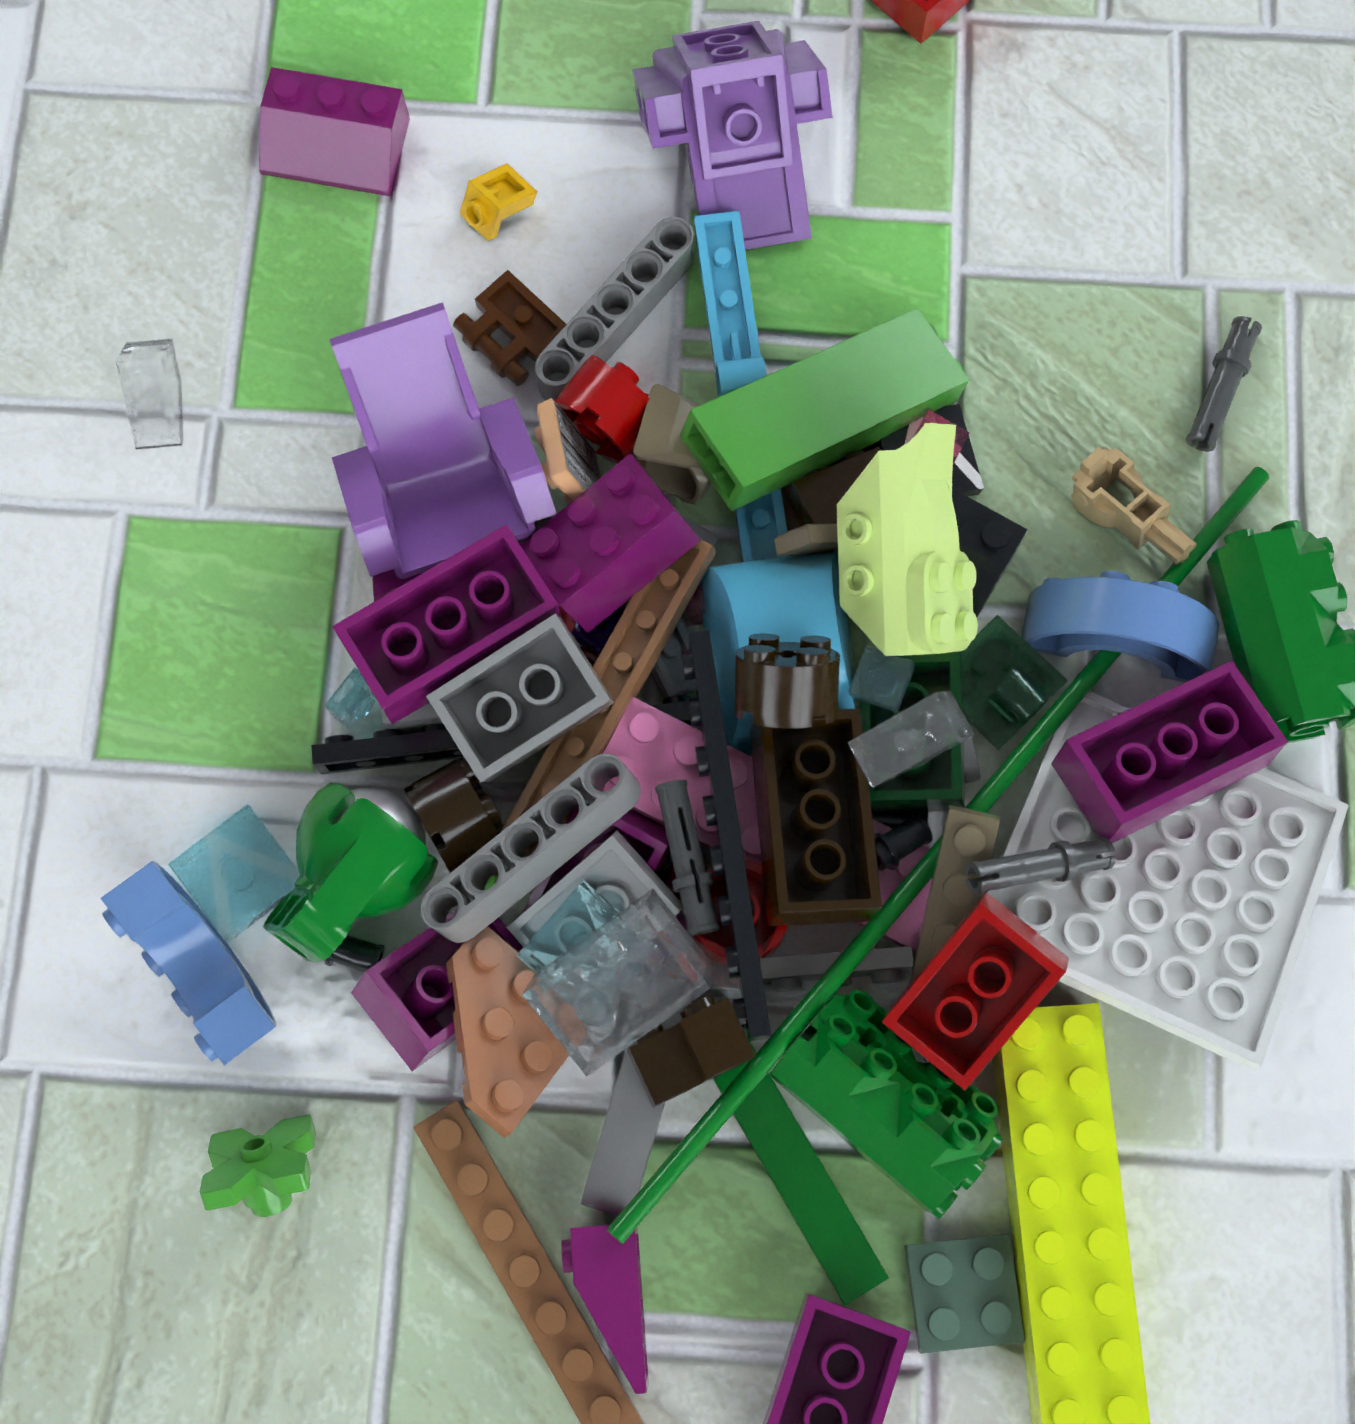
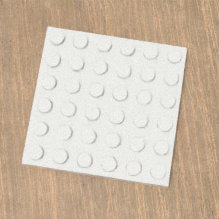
M1092 691L1084 697L1052 735L1001 857L1048 849L1051 843L1058 841H1068L1070 844L1098 838L1051 763L1066 739L1117 716L1130 708ZM1263 768L1112 843L1115 851L1097 854L1101 855L1102 858L1116 856L1115 864L1111 869L1079 873L1074 880L1059 882L1053 878L987 892L1069 958L1066 973L1061 977L1060 982L1256 1071L1263 1064L1349 805Z

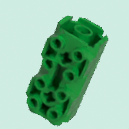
M1298 520L1280 523L1267 532L1254 534L1253 529H1242L1224 537L1226 546L1216 549L1206 563L1235 666L1288 743L1326 735L1324 729L1329 727V723L1336 721L1338 730L1352 726L1355 723V630L1353 628L1343 630L1337 624V612L1347 609V594L1342 583L1336 580L1332 566L1334 550L1331 541L1327 537L1316 538L1311 532L1304 531L1301 521Z
M854 989L849 995L835 994L784 1054L769 1076L923 1209L933 1214L937 1219H940L958 1197L953 1190L958 1191L961 1187L968 1190L986 1168L983 1162L994 1153L1004 1139L997 1133L998 1129L994 1121L998 1114L996 1103L988 1094L981 1092L972 1083L966 1090H963L931 1062H917L912 1051L913 1048L882 1023L887 1012L875 1003L868 993Z

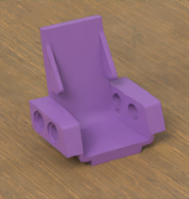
M760 21L672 35L673 47L657 49L653 52L654 66L632 69L640 119L652 148L688 143L689 148H686L698 216L739 211L745 250L812 239L797 124L833 118L827 69L805 40L784 44L782 32L778 29L766 31Z
M443 302L329 339L367 444L365 447L332 457V461L352 529L370 577L394 569L396 576L400 579L424 573L506 524L518 541L530 537L536 532L535 521L557 514L542 466L514 397L480 409L478 408Z

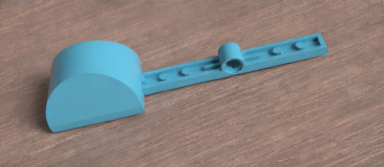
M739 211L694 216V231L718 397L767 376L765 361L760 353ZM781 488L735 510L742 562L709 566L698 585L704 631L710 632L726 743L749 756H752L750 729L753 725V714L745 712L741 720L735 716L734 706L736 651L741 647L749 645L750 635L760 633L774 634L780 637L779 642L800 643V638L804 636H824L830 638L831 649L840 654L838 709L860 708V692L847 613L840 607L838 553L831 551L809 555L777 556L774 539L778 535L787 532Z

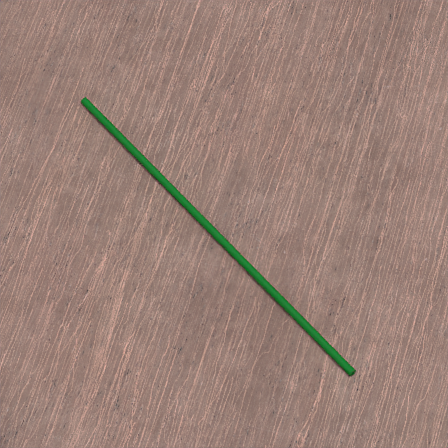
M1254 467L1195 536L1193 541L1196 543V547L1189 553V557L1183 563L1179 562L1177 565L1173 562L1158 581L1170 582L1177 586L1182 583L1269 480V474L1263 468ZM1099 650L965 808L987 813L1122 653ZM942 835L884 902L882 909L867 922L755 1054L756 1057L748 1062L606 1229L618 1242L623 1244L932 879Z

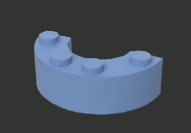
M1104 571L1100 574V577L1047 578L1042 585L1035 588L1028 598L1019 648L1065 658L1072 653L1085 650H1106L1140 657L1154 664L1161 671V678L1186 683L1213 670L1220 625L1213 611L1200 602L1179 593L1178 586L1173 583L1153 581L1148 584L1130 580V577L1122 572Z
M151 861L100 898L108 908L102 915L111 929L120 938L127 934L132 941L138 943L145 950L141 955L149 968L158 977L165 973L176 988L171 993V996L187 1017L192 1015L193 1024L200 1032L194 1036V1039L210 1061L213 1062L219 1058L223 1065L227 1064L276 1027L275 1018L266 1000L227 942L188 893L158 863Z

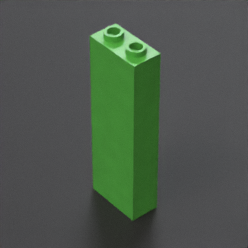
M916 308L691 409L680 437L732 512L793 481L801 479L812 470L826 467L853 451L861 450L878 442L881 438L943 406L954 405L970 379L965 374L961 363L954 359L938 337L936 329L927 322L919 309Z

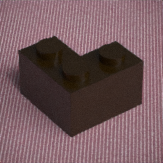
M712 995L706 996L684 1007V1011L680 1012L682 1019L675 1026L664 1030L662 1023L659 1022L633 1035L637 1044L629 1047L627 1053L653 1108L756 1057L728 997L715 1003Z

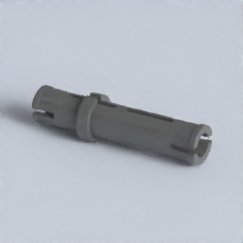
M1237 316L1233 319L1224 347L1215 354L1212 364L1215 370L1190 433L1186 437V443L1191 447L1195 445L1197 439L1200 440L1196 448L1197 450L1205 452L1214 451L1217 445L1216 441L1240 380L1249 373L1251 368L1249 357L1256 339L1262 330V326L1258 321H1254L1251 329H1247L1252 319L1250 317Z
M673 780L655 787L676 875L672 885L674 892L680 893L688 929L687 935H703L720 929L709 888L714 882L712 873L705 870L688 795L687 780Z
M1106 837L1070 844L1068 841L1053 842L1048 849L983 861H970L965 866V875L977 873V876L983 877L967 879L965 881L968 889L974 895L1053 878L1059 882L1074 880L1079 873L1111 869L1115 864L1116 856L1102 858L1101 855L1097 854L1113 852L1115 850L1111 841Z

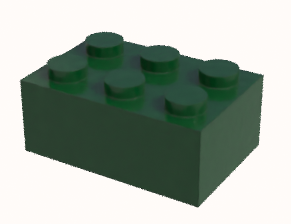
M960 652L885 656L884 654L860 655V712L871 812L947 811L948 805L965 808L963 665Z

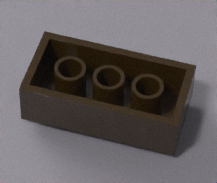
M860 708L838 709L837 719L826 724V715L813 717V727L772 728L753 724L750 729L767 926L869 921L882 909Z

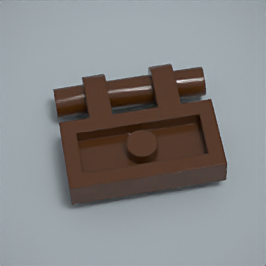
M509 270L505 271L475 298L476 307L483 313L479 319L474 322L466 313H462L453 323V327L463 335L462 341L472 351L479 350L492 362L491 369L501 378L507 377L516 386L522 385L529 376V372L519 364V361L528 355L536 362L541 352L567 325ZM498 328L512 340L505 348H502L490 337Z

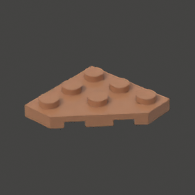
M487 926L474 938L463 942L446 962L448 982L452 983L456 1008L453 1012L457 1050L458 1053H462L465 1082L462 1083L464 1103L503 1138H506L514 1131L596 1018Z

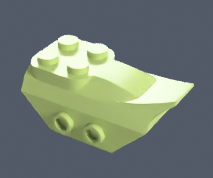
M924 423L919 432L900 448L878 451L837 504L840 607L885 656L941 654L963 651L968 648L977 634L978 622L973 612V588L976 583V569L966 554L960 551L958 526L952 502V470L956 425Z

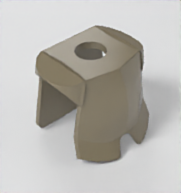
M655 384L649 393L650 400L647 401L633 455L663 493L675 495L683 502L696 505L704 497L712 482L680 437V433L690 410L700 405L660 384Z

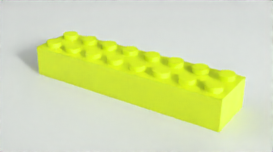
M1100 1003L1036 1007L993 1057L1001 1137L1004 1138L1002 1141V1152L1015 1274L1025 1337L1023 1349L1031 1424H1151Z

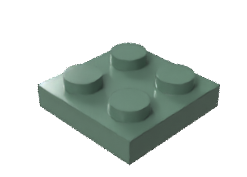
M1010 1234L905 1245L919 1353L1025 1342Z

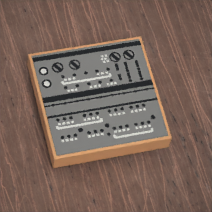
M550 398L537 405L539 426L534 428L538 444L545 452L546 461L541 466L547 484L553 490L559 488L564 493L568 505L600 479L601 475L595 449L557 403Z

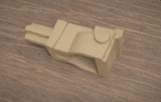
M1098 447L1081 462L1080 470L1072 476V480L1075 482L1073 484V493L1071 494L1073 507L1098 526L1116 528L1129 539V543L1139 550L1149 541L1176 565L1179 562L1183 563L1189 557V553L1195 549L1196 543L1168 520L1170 503L1160 495L1157 496L1142 483L1141 477L1134 470L1135 463L1116 447L1112 451L1107 447L1104 449ZM1116 480L1120 481L1133 494L1134 500L1126 507L1105 491Z

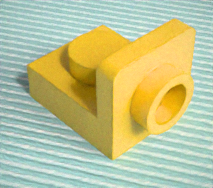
M506 163L469 180L460 214L470 226L487 241H490L497 237L503 219L534 204L538 191Z

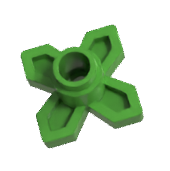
M311 1115L283 1119L263 1135H253L242 1128L211 1135L208 1154L213 1169L202 1176L199 1191L205 1210L209 1211L234 1206L243 1199L245 1206L251 1208L254 1215L268 1217L284 1211L292 1202V1193L308 1190L310 1187L311 1168L305 1153L314 1148L316 1137Z

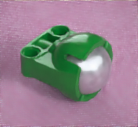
M329 783L317 791L306 805L296 832V861L300 876L294 883V889L278 903L268 916L263 928L306 961L320 962L326 960L338 948L347 936L356 918L378 917L401 910L418 898L433 879L439 862L436 857L428 853L424 828L415 810L400 796L378 788H360L350 791L340 784Z

